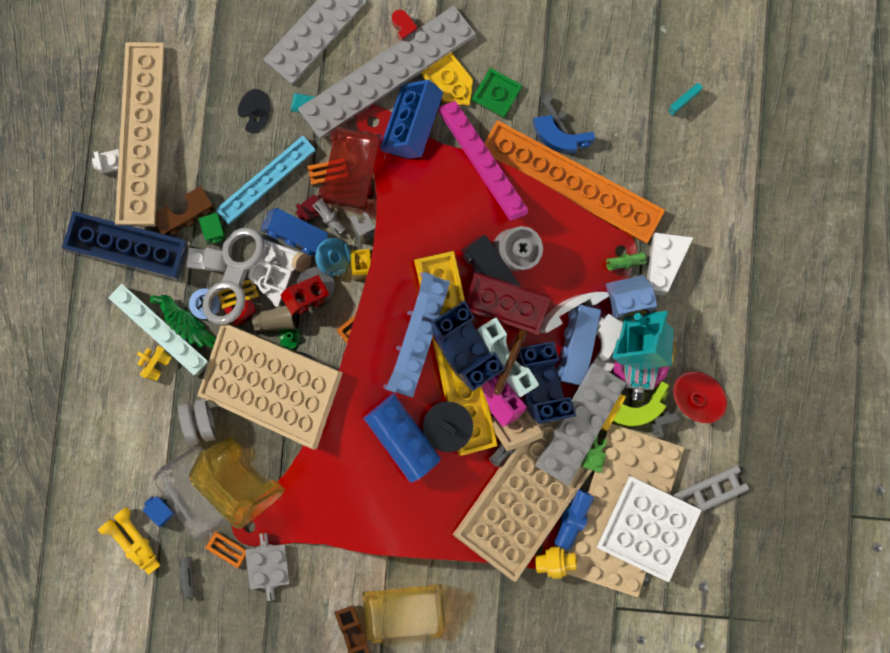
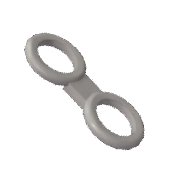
M252 228L235 230L227 237L223 244L222 256L227 264L222 282L216 283L207 291L202 305L206 318L216 325H226L233 322L244 309L246 299L242 285L247 270L253 268L260 261L265 248L263 237ZM244 236L253 237L256 242L253 256L244 262L233 261L231 248L234 242ZM225 289L233 290L237 298L234 309L225 316L214 315L211 305L215 295Z

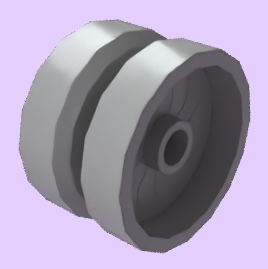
M520 226L504 230L497 235L493 242L494 248L512 272L530 269L542 257L543 245L541 238L537 232L529 227Z
M206 398L196 400L194 409L188 402L178 405L180 424L188 446L199 444L200 434L205 442L216 440L214 418Z

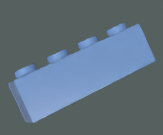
M578 305L569 311V323L564 332L565 342L560 351L561 361L556 370L559 382L574 386H580L589 370L601 310Z

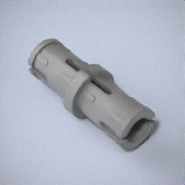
M322 198L313 204L315 210L323 218L322 221L330 226L336 236L346 229L336 217V213L331 211Z

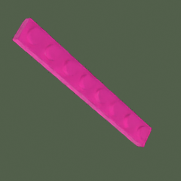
M454 101L439 107V114L508 219L512 221L528 214V208L457 102Z

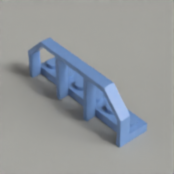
M426 272L420 273L422 281L414 310L407 313V315L411 316L405 338L402 347H396V350H399L400 353L390 380L383 387L386 390L410 397L414 395L433 337L431 321L439 317L450 284L449 281L434 277V275Z

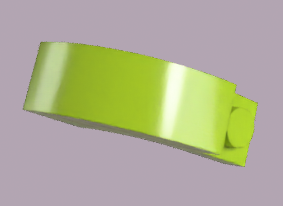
M661 382L650 401L643 407L631 408L622 404L612 423L624 427H636L654 420L666 407L660 403V400L664 401L669 393L667 391L669 385Z

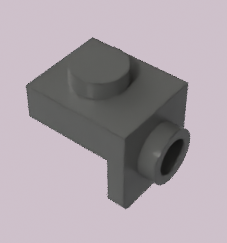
M671 410L660 414L661 417L652 420L651 429L653 435H657V438L664 437L661 425L679 421L678 412L672 414Z

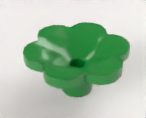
M296 328V330H282L278 333L282 347L295 349L297 344L302 342L299 328Z

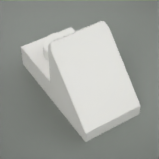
M189 248L187 268L218 272L226 271L227 264L223 260L222 251L206 248V250Z

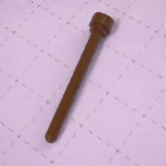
M520 329L505 363V370L502 371L494 389V394L497 396L503 391L528 331Z

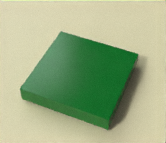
M489 68L471 101L505 119L523 85Z

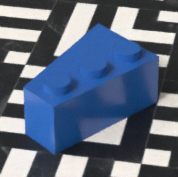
M279 208L269 210L260 229L261 232L274 239L284 241V244L292 248L302 249L301 252L311 257L316 254L317 247L329 234Z

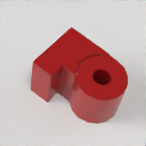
M404 10L393 12L392 25L395 29L399 30L398 38L400 41L417 31V26Z
M245 300L242 313L233 321L235 327L240 326L256 313V307L252 301ZM231 305L224 309L226 314L233 310Z

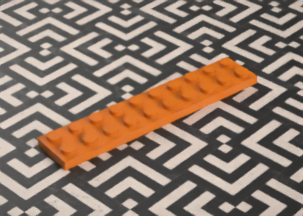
M498 120L484 142L494 159L535 178L593 215L645 244L650 240L665 212L663 208Z

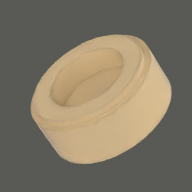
M298 252L292 259V267L299 272H304L311 265V257L303 252Z

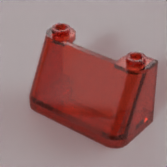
M341 127L332 130L330 141L333 144L323 187L320 186L318 197L322 198L326 204L367 212V196L369 197L370 195L369 191L377 155L379 154L377 149L381 146L382 135Z

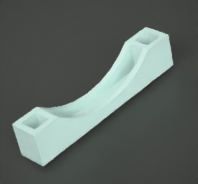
M122 283L108 297L195 377L198 378L207 368L209 362L183 340L182 337L176 335L174 330H171L162 319Z

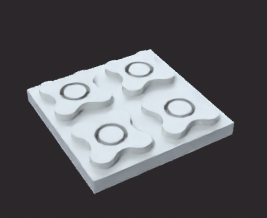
M629 476L596 548L669 582L702 510Z

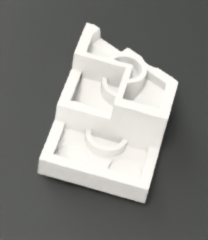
M264 239V254L260 261L253 268H250L248 278L259 287L263 294L270 298L275 306L279 307L282 301L280 295L288 288L295 270L292 267V259L299 251Z

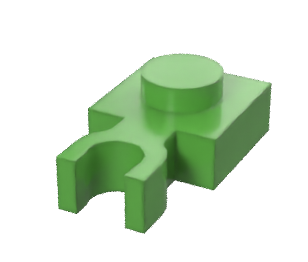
M596 436L592 444L593 447L587 452L581 467L601 473L606 454L601 451L605 447L607 440L601 439L600 445H598V437Z

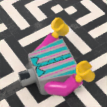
M614 360V373L617 378L626 383L624 389L633 390V401H644V391H652L658 387L666 377L669 366L635 370L628 365H621Z

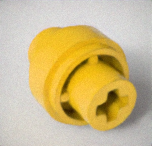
M550 547V550H546V555L536 556L537 574L547 573L549 578L563 579V577L567 576V571H577L576 553H565L564 548Z

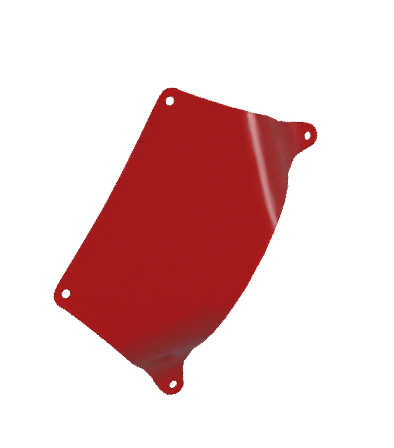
M372 105L357 115L356 121L365 148L371 159L377 194L375 235L370 267L339 367V371L343 372L317 449H311L303 445L289 469L267 493L235 516L232 523V531L238 541L249 546L261 545L259 533H263V540H265L264 533L267 532L268 544L272 545L288 543L325 544L373 555L488 563L454 537L453 533L500 468V466L496 467L489 460L501 443L497 435L495 434L497 446L459 456L457 451L443 452L435 449L441 457L440 462L423 477L410 483L363 419L392 393H395L424 434L423 421L427 412L434 405L446 402L432 340L413 397L383 388L384 384H388L400 353L399 350H396V347H402L411 316L407 315V313L414 310L420 290L414 260L454 251L463 295L466 301L474 276V269L471 264L464 260L460 249L480 235L485 234L493 245L497 235L502 231L520 226L529 227L537 232L541 238L543 245L542 257L532 268L515 271L512 274L521 287L551 296L545 314L546 317L552 309L571 297L586 293L607 292L606 283L629 279L633 266L630 269L620 268L609 271L606 264H610V262L607 263L606 260L618 257L615 249L619 245H623L626 248V254H636V243L626 232L593 215L535 178L495 159L528 208V214L510 221L462 148L444 145L428 137L422 157L406 159L381 151L380 146L392 112L381 106ZM376 116L379 119V124L376 127L368 126L367 120L369 117ZM609 297L595 305L587 306L601 310L600 317L604 318L608 314L613 316ZM569 311L559 316L562 324L551 331L539 333V335L527 332L521 346L526 347L554 341L560 359L555 364L556 370L561 361L560 351L565 342L564 332L569 323ZM472 313L475 318L471 322L476 330L492 320ZM499 322L507 334L506 343L511 352L520 329ZM598 335L595 337L590 366L600 350L601 345ZM560 382L564 398L571 397L572 400L579 386ZM521 396L520 399L525 404L523 396ZM562 515L543 541V551L540 555H546V550H550V547H555L554 542L558 535ZM247 520H251L255 524V530L252 533H247L243 528ZM534 554L526 566L527 568L536 569L537 555Z

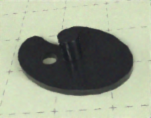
M259 89L248 91L239 103L238 116H249V121L245 126V130L248 133H256L263 129L270 116L269 99ZM258 116L260 118L259 121L254 122V118Z

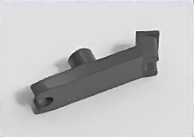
M547 93L541 105L545 107L549 115H553L556 127L563 133L569 134L561 122L567 118L564 111L558 114L555 112L550 104L553 101V97Z

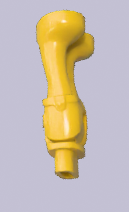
M127 506L113 518L134 541L132 545L112 519L103 524L98 531L102 535L113 537L126 553V558L131 559L136 565L140 566V570L144 569L149 575L160 566V563L155 559L157 556L154 555L149 545V540L143 538L130 520L131 511Z

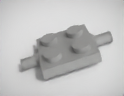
M265 532V540H263V533H259L261 545L256 548L245 549L250 589H266L267 601H271L270 593L272 600H275L274 588L279 585L289 584L285 544H268V533Z

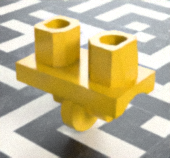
M159 345L150 358L148 356L152 350L149 348L143 354L138 351L136 355L141 358L137 364L142 367L145 361H147L139 375L145 379L149 378L157 381L162 372L155 369L154 365L159 361L166 366L172 357Z

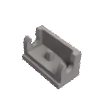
M365 212L363 213L365 220L359 223L355 215L350 217L351 225L360 243L375 235V224L373 225L369 215Z

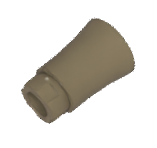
M286 305L252 315V323L256 333L296 330L297 328L295 314L291 315Z

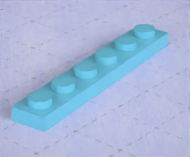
M301 136L215 210L230 225L316 151L315 148L304 136Z

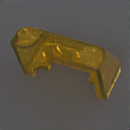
M230 437L198 454L189 473V480L233 527L241 529L279 499L285 489L275 480H270L264 485L240 461L242 448Z
M442 584L362 592L367 640H371V643H381L383 638L431 634V637L443 636L442 632H446Z

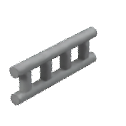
M736 465L672 496L684 501V498L694 494L698 503L695 507L703 512L748 491L749 487L747 483L740 485L736 474L741 471L739 466ZM729 478L733 489L723 493L718 482ZM711 486L716 497L705 502L701 490Z

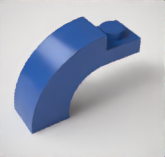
M553 115L533 118V128L543 144L556 152L576 154L577 146L587 148L594 143V132L570 135L560 131L553 121Z

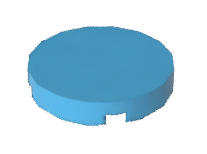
M327 238L317 247L315 254L316 264L323 274L340 276L348 269L347 266L351 261V251L348 245L339 238Z

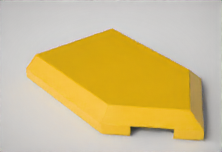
M452 52L420 73L425 80H431L443 91L441 98L443 103L456 101L458 105L470 106L473 79Z

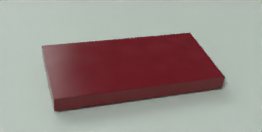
M475 271L465 302L474 314L489 319L497 318L501 323L539 335L551 296Z

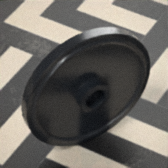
M450 401L441 402L434 405L427 412L423 421V432L432 447L443 452H453L461 449L469 442L473 433V420L470 413L462 405Z

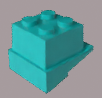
M668 311L647 314L636 313L634 316L624 317L620 337L616 341L613 359L619 364L628 365L635 370L672 366L674 329L667 323Z

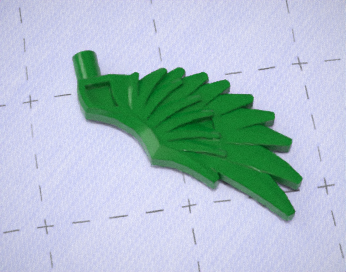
M151 295L150 302L160 304V308L163 314H165L164 319L166 323H170V329H175L176 335L180 333L182 339L185 340L187 338L191 345L195 342L200 348L205 344L213 349L216 337L204 329L205 325L198 321L192 312L180 308L168 295Z

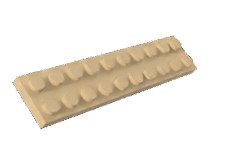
M125 43L115 225L155 226L164 43Z

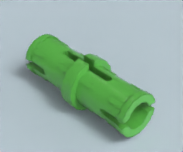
M643 252L632 255L623 254L621 257L608 258L606 262H610V264H606L609 271L620 268L630 269L631 266L646 264V260H643L646 259V256Z

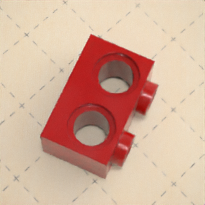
M316 275L286 288L280 296L291 315L295 313L301 315L307 312L311 306L317 308L325 303L324 300L330 294L320 276Z

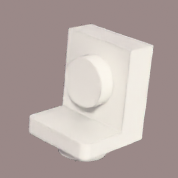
M119 149L104 153L94 152L95 158H92L94 169H98L101 174L118 170Z

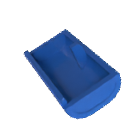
M392 393L363 418L410 483L423 477L440 462L441 457L419 429L411 415L406 411L395 393Z

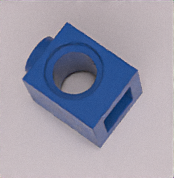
M160 496L150 497L144 503L145 507L142 509L158 527H162L176 514Z

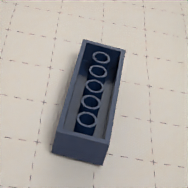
M73 211L62 249L68 253L178 281L189 244L183 239L129 225H115L113 221Z

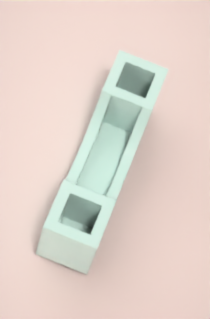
M494 318L476 331L488 351L495 352L502 365L505 366L510 354L506 343L507 334L497 318ZM515 360L506 382L520 398L539 386V383L529 368L521 366Z

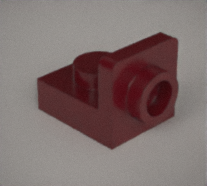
M315 194L300 205L299 203L295 205L297 209L296 215L307 223L320 216L313 207V204L319 200Z

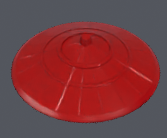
M689 371L677 378L673 389L674 398L680 410L687 417L700 423H713L722 418L727 408V399L723 388L714 378L699 371Z

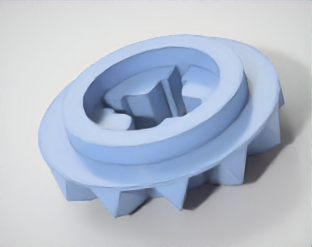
M203 288L192 294L189 300V308L194 316L206 320L203 307H199L202 305L200 298L204 299L209 289ZM217 294L213 298L211 305L214 315L219 311L221 304Z

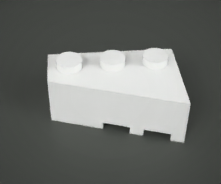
M661 233L653 234L647 280L652 285L654 294L665 296L669 291L693 237Z

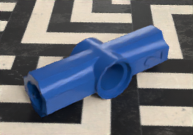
M577 490L570 508H567L563 513L561 519L562 526L554 542L556 545L566 550H571L579 531H582L586 526L587 513L594 499L593 495L583 490Z

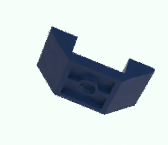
M464 300L431 321L434 340L453 372L471 391H474L504 371L505 368L497 354L489 352L471 322L475 317Z
M554 341L521 347L517 356V362L521 366L529 368L539 383V386L523 395L527 412L538 424L576 416L571 397L564 398L555 364L560 359Z

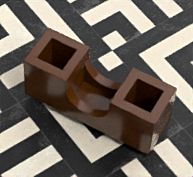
M201 186L184 195L188 201V209L185 213L176 215L172 213L168 206L156 212L155 224L161 234L174 237L179 233L180 229L193 226L198 218L212 214V210L215 208Z
M354 604L335 611L334 613L340 631L344 636L348 653H371Z

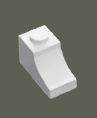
M610 314L604 318H599L596 332L601 345L597 358L603 362L608 360L614 351L623 325L622 322Z

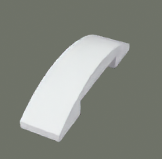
M608 292L586 293L563 301L547 314L539 333H547L561 325L562 322L559 316L584 302L586 306H590L609 297Z

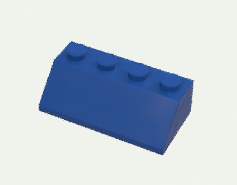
M428 79L401 86L380 146L381 151L406 159L422 157L443 95V91L431 80Z

